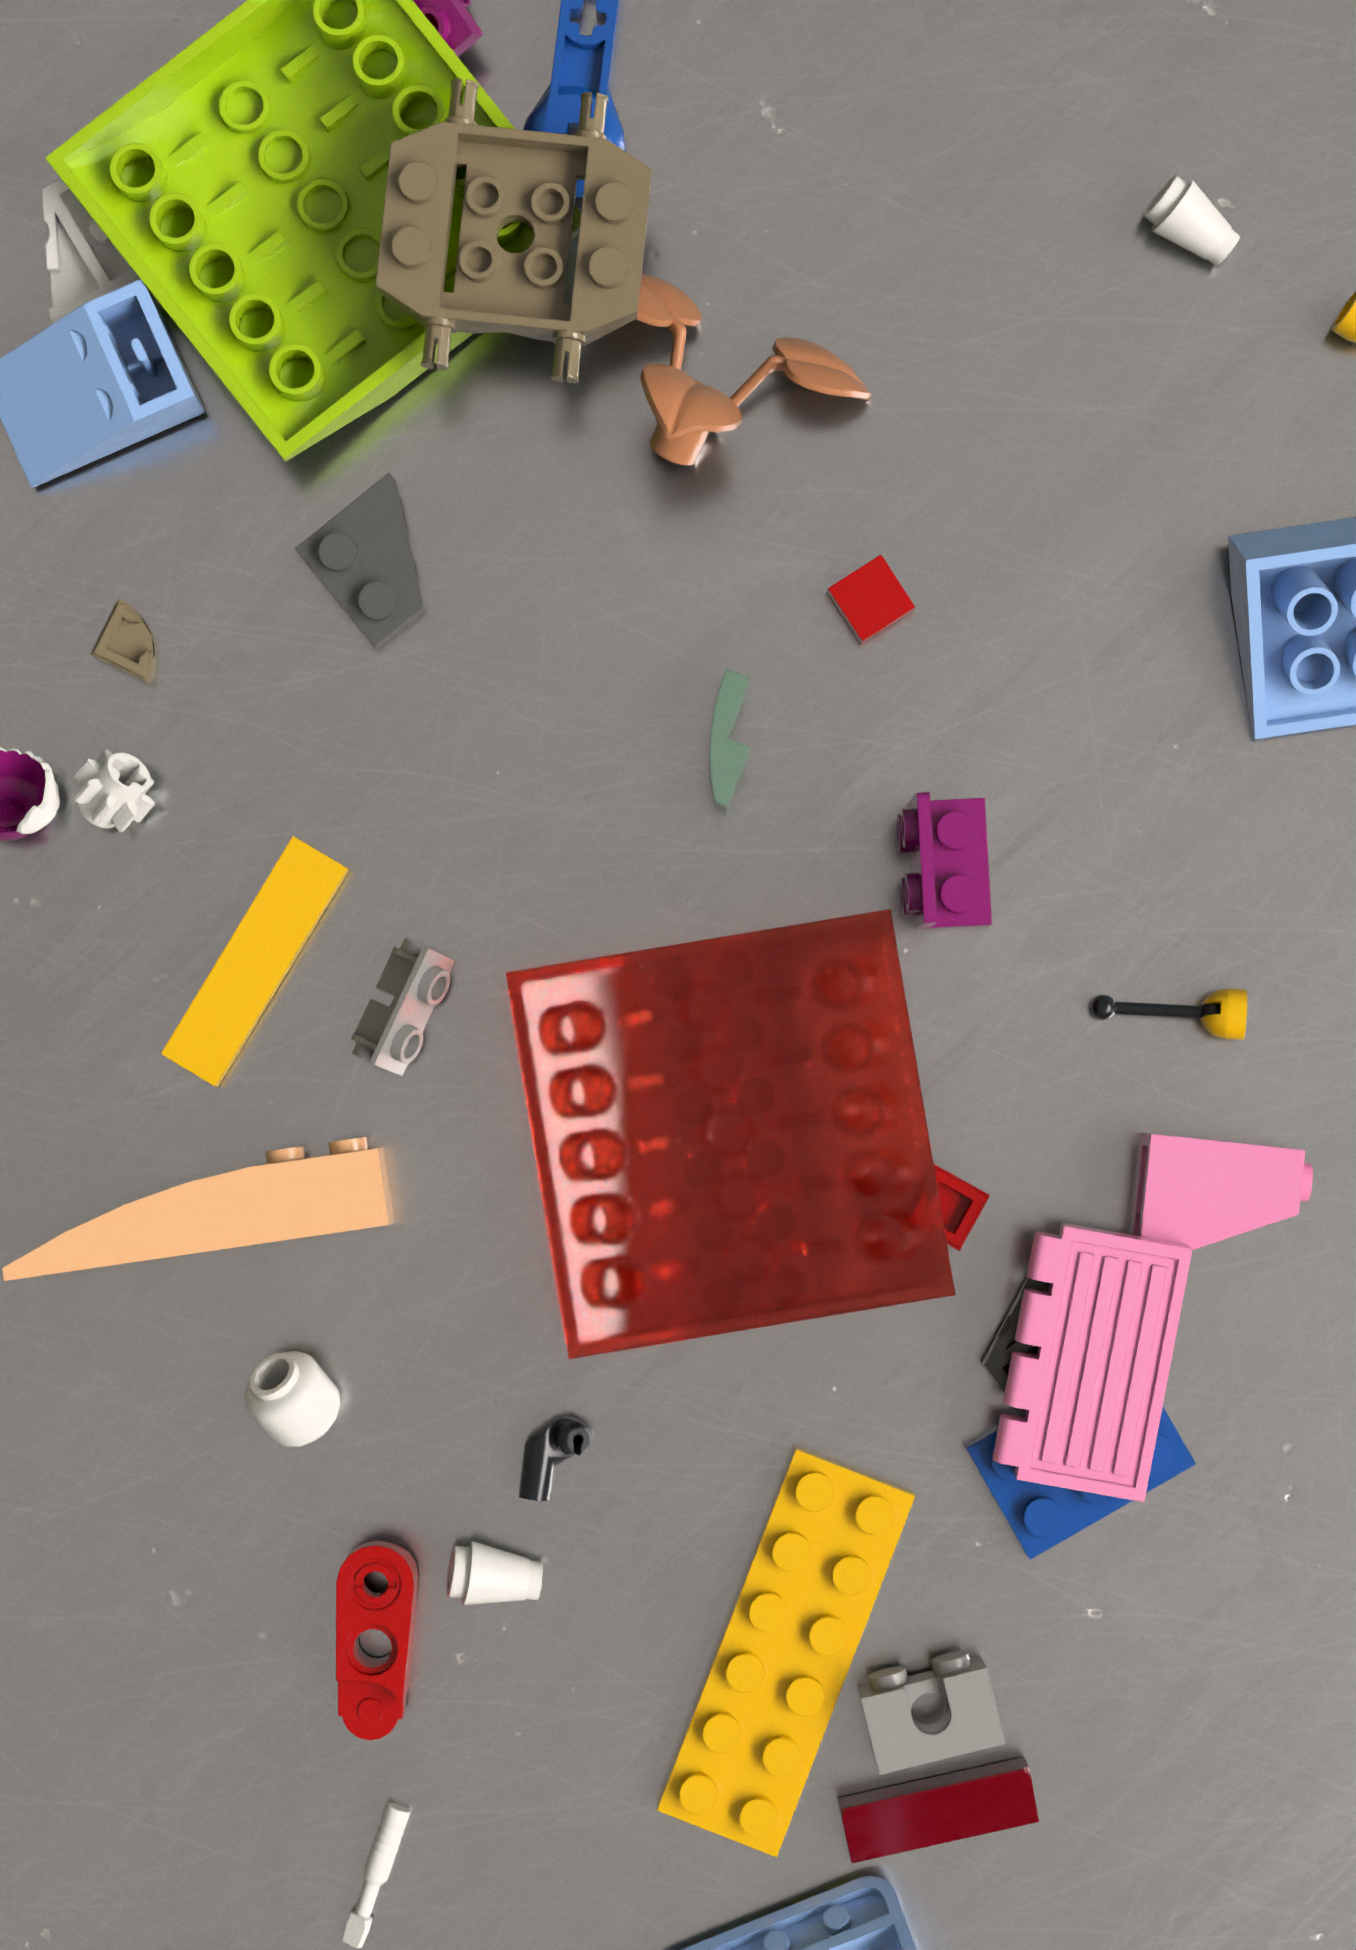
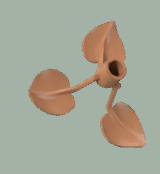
M642 273L636 320L653 326L667 327L673 336L670 365L647 364L644 366L640 376L646 399L657 420V425L651 435L649 445L658 455L666 460L680 465H693L709 432L719 433L738 428L742 420V413L738 406L770 373L775 371H784L791 381L809 390L834 396L860 398L866 402L870 400L872 394L856 372L840 357L819 344L791 337L776 339L772 346L775 355L767 358L730 398L713 387L703 385L700 381H694L691 376L681 371L687 333L684 325L698 326L702 315L696 304L679 288L660 278Z

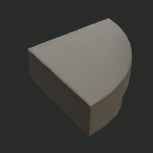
M118 598L90 655L151 685L157 664V651L153 634L143 617L133 607Z

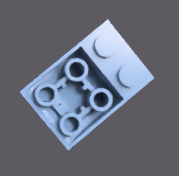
M141 279L81 305L0 358V419L31 488L205 413V409L157 300Z

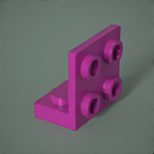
M930 792L916 793L907 803V809H902L901 814H897L899 853L910 852L911 873L905 874V878L900 879L902 916H913L914 930L992 925L985 798L930 801Z

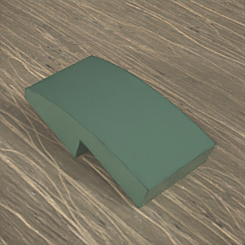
M727 668L718 691L709 743V775L714 808L725 812L728 809L751 748L748 745L728 738L748 689L750 677Z

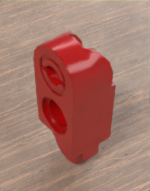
M380 1540L366 1542L355 1547L341 1565L336 1581L338 1716L343 1717L344 1724L352 1734L365 1740L381 1739L392 1731L399 1719L404 1717L406 1695L409 1688L419 1580L417 1563L411 1554L393 1543ZM374 1571L381 1572L388 1581V1588L381 1593L371 1592L365 1585L364 1580L368 1573ZM370 1629L382 1631L391 1641V1653L383 1658L369 1657L359 1646V1634Z

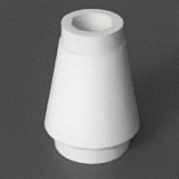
M1177 175L1173 176L1158 192L1143 215L1154 224L1151 229L1152 232L1204 260L1207 259L1215 266L1219 265L1227 257L1240 239V235L1231 229L1232 226L1193 180L1186 183Z
M471 1540L468 1543V1547L453 1545L447 1574V1597L460 1598L462 1605L525 1601V1599L538 1600L542 1586L543 1563L542 1561H533L529 1558Z

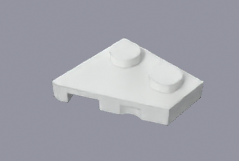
M62 179L42 189L43 217L47 224L48 241L45 244L47 270L50 273L52 294L50 320L54 324L81 305L133 283L140 278Z

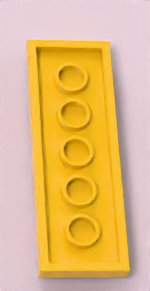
M795 1446L660 1795L657 1811L771 1856H778L915 1499L914 1492Z

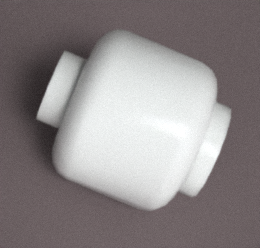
M300 1351L274 1353L265 1357L251 1372L244 1393L245 1406L251 1416L273 1442L285 1447L304 1446L323 1436L336 1420L341 1405L338 1388L312 1356Z

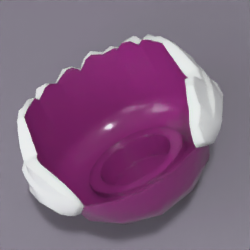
M0 747V840L12 841L26 837L48 825L56 816L60 799L58 785L47 762H43V759L39 756H34L31 751L21 753L15 747L9 750Z

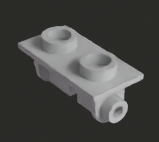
M407 938L404 939L400 949L393 947L389 960L376 985V988L395 996L390 1007L370 999L351 1038L356 1042L352 1054L369 1061L370 1064L403 1076L407 1065L420 1052L424 1039L423 1030L435 1005L443 1000L449 989L450 972L455 963L454 960Z

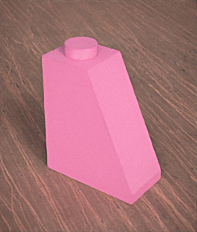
M1141 1133L1131 1235L1186 1244L1194 1250L1299 1215L1300 1201L1307 1202L1311 1195L1313 1182L1312 1165L1304 1163L1305 1150Z

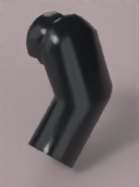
M572 1416L555 1418L527 1438L524 1446L519 1488L520 1498L534 1501H550L554 1467L574 1454L580 1456L587 1450L591 1441L590 1432L577 1418Z

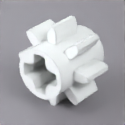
M105 749L96 761L88 758L73 777L82 786L81 790L73 798L74 802L78 803L80 812L90 823L101 828L116 827L119 832H124L132 821L140 823L155 804L145 794L154 784L148 769L138 758L127 753L112 754L109 749Z

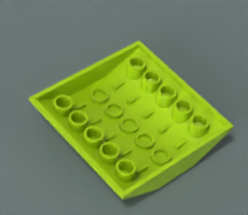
M247 0L45 157L54 171L285 462L390 399L428 369L421 366L425 338L423 326L379 293L376 287L391 142L444 122L445 118H448L451 80L462 79L464 87L462 105L464 104L466 79L478 82L413 0ZM479 84L474 121L477 125L515 129ZM457 167L444 283V292L452 293L454 291L467 169ZM576 204L574 207L571 241L580 231L581 211ZM512 222L502 228L497 242L507 252L521 253L531 246L535 235L526 224ZM451 333L450 351L473 333ZM438 344L436 345L434 364L436 363Z

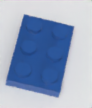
M1162 1407L1146 1493L1196 1465L1164 1407ZM998 1426L964 1445L1029 1560L1133 1501L1016 1480L1014 1474L1015 1466L1001 1464L992 1460Z

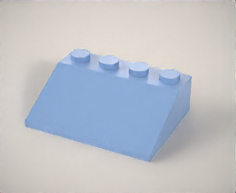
M1356 517L1228 536L1231 597L1251 731L1254 739L1356 725Z

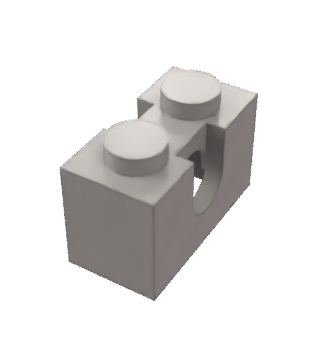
M967 1651L946 1653L931 1660L933 1669L931 1671L908 1676L904 1666L885 1668L871 1673L868 1676L870 1683L857 1686L879 1775L1006 1744L988 1670L981 1656L969 1658ZM925 1693H936L945 1699V1708L942 1714L932 1721H921L911 1714L914 1701Z

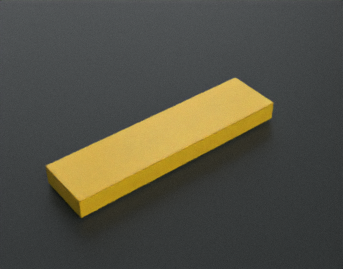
M292 836L161 1054L211 1085L218 1087L348 874L349 869Z

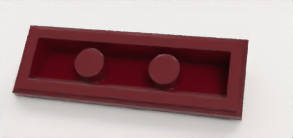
M1024 1757L837 1798L851 1863L1039 1822L1030 1769Z

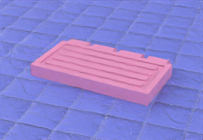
M1062 1222L1059 1235L1045 1232L1034 1233L1026 1277L1050 1283L1049 1291L1024 1289L1015 1341L1038 1346L1037 1354L1012 1352L1003 1404L1026 1409L1025 1417L1008 1414L1000 1415L992 1460L995 1462L1015 1466L1014 1474L1016 1480L1139 1502L1145 1501L1193 1250L1189 1245Z

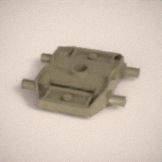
M462 79L451 80L448 118H445L444 122L391 142L376 277L377 290L423 326L425 338L421 361L422 367L434 370L435 350L438 344L437 369L447 370L449 368L451 333L507 332L536 340L553 341L555 352L551 379L563 383L565 359L569 357L567 383H578L581 346L586 347L591 342L637 319L652 169L607 140L604 134L609 98L604 94L596 93L593 118H591L592 92H585L580 95L581 106L578 131L574 135L477 125L474 121L479 84L466 79L464 104L462 105L464 89ZM457 167L467 169L454 291L452 293L444 292L456 171ZM578 179L585 180L572 305L564 304ZM512 222L526 224L535 235L531 246L521 253L507 252L497 242L499 232L504 226Z

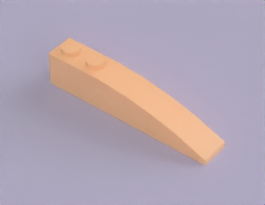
M367 1137L328 1142L330 1155L305 1158L303 1146L265 1151L267 1164L251 1166L187 1182L122 1205L66 1231L3 1267L4 1281L390 1225L394 1223L384 1147L368 1149Z

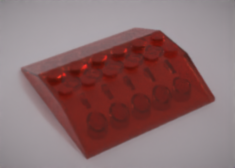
M891 909L506 972L569 1359L956 1295Z

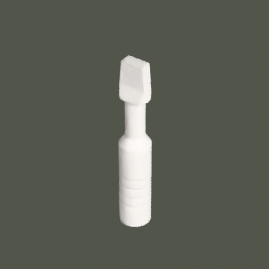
M388 1802L386 1804L376 1838L363 1871L365 1878L364 1886L356 1909L350 1912L342 1941L356 1949L362 1948L373 1920L370 1914L379 1888L388 1880L399 1848L398 1845L401 1842V1837L411 1813L409 1808L398 1803Z

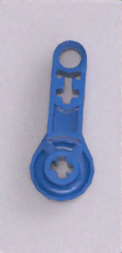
M561 0L551 83L527 117L523 130L568 135L571 132H576L579 125L580 95L585 92H592L591 118H593L596 93H601L609 98L606 108L604 134L607 140L625 151L624 130L609 91L620 0H596L597 21L605 25L594 26L592 35L588 36L580 34L579 24L572 22V20L583 18L586 0ZM577 179L575 198L583 197L585 180Z

